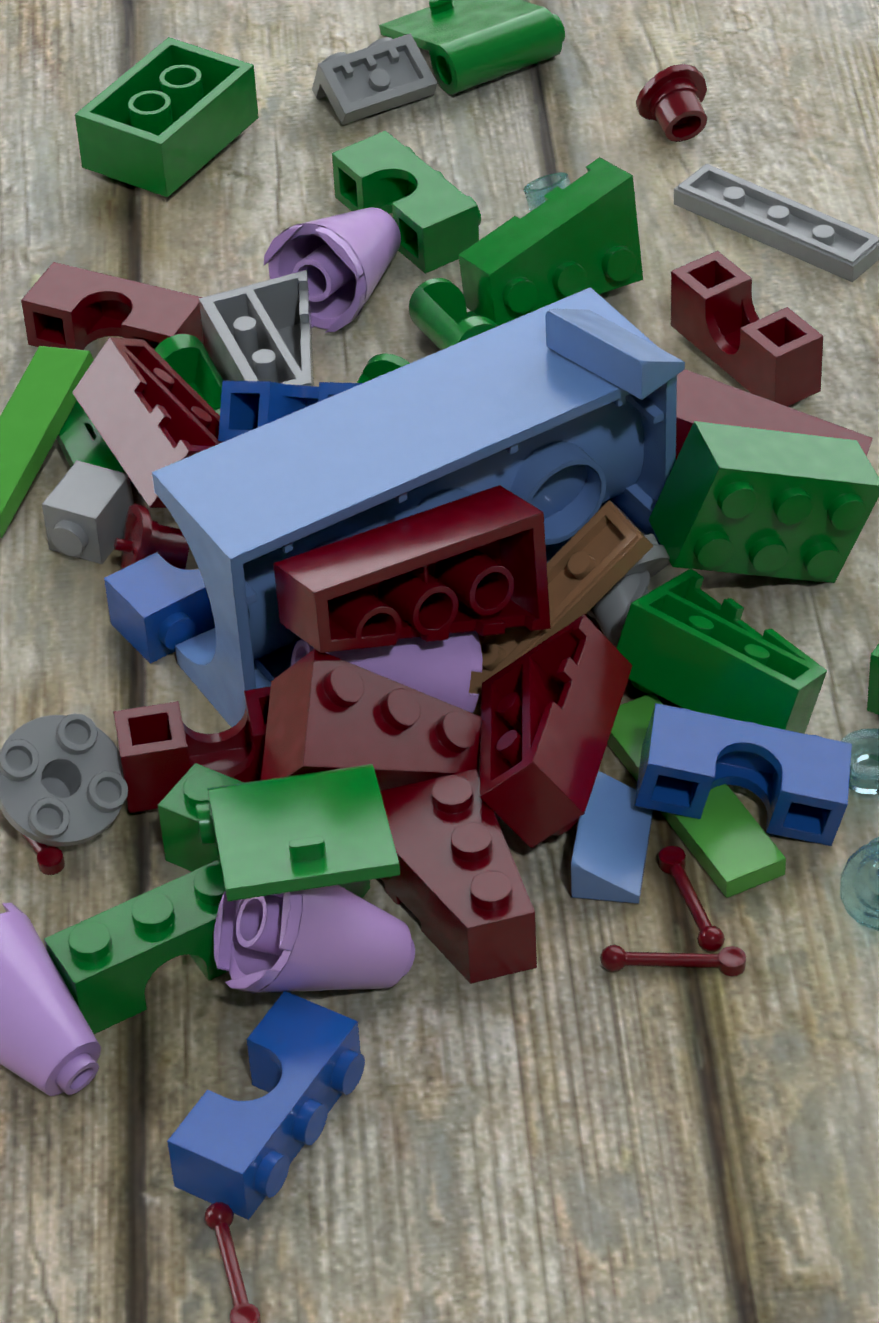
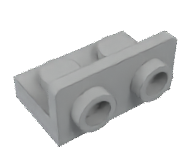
M410 33L395 39L390 37L378 39L367 48L349 54L338 52L330 55L321 63H318L312 91L317 99L328 97L341 124L344 125L434 95L438 83Z

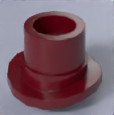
M688 64L672 65L658 72L639 92L636 100L639 115L645 119L659 122L664 134L670 141L682 142L695 137L707 124V116L701 104L707 92L705 78L695 66Z
M133 504L129 507L126 515L123 539L116 538L114 550L122 551L121 569L156 552L170 565L185 569L189 545L179 528L158 524L157 521L151 520L149 510L145 506Z

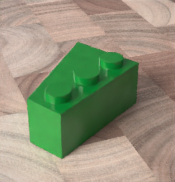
M599 157L586 166L588 171L586 174L564 189L557 186L545 194L544 198L546 201L521 219L517 216L512 217L460 253L458 257L466 308L479 316L491 319L500 326L590 287L598 294L643 280L633 175Z
M692 568L631 603L617 649L633 665L628 679L636 689L647 694L654 693L655 695H660L678 706L692 711L754 722L764 726L805 734L827 673L825 668L773 629L764 630L762 636L741 620L744 607L732 598L724 599L721 605L701 589L704 577Z

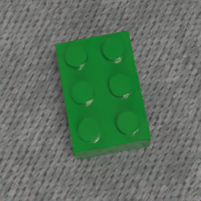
M168 37L75 114L82 168L168 198L259 118L254 65Z
M694 421L649 517V522L660 544L665 547L670 557L669 562L675 568H692L695 570L835 583L879 498V476L857 440Z

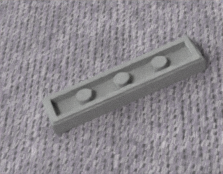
M709 164L702 166L674 188V205L850 282L855 281L879 260L878 236Z

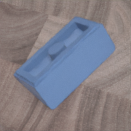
M550 309L545 314L547 348L641 400L685 369V362L591 310Z
M599 771L585 814L580 816L571 861L572 897L639 904L654 810L635 806L636 789Z

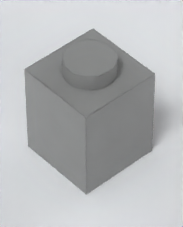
M77 460L42 503L49 550L103 564L114 550L116 538H123L126 515L129 507L134 504L131 479L127 473Z

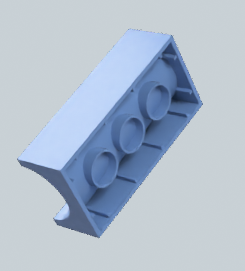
M590 287L152 472L154 491L179 526L198 565L208 593L215 628L175 645L177 664L232 728L241 720L245 713L244 690L270 687L273 679L291 667L294 647L298 641L303 640L280 623L273 563L501 485L543 511L547 562L609 500L628 517L644 536L654 534L658 544L661 545L649 522V517L676 461L677 375L641 400L547 348L545 314L550 309L591 310L649 343L655 344Z

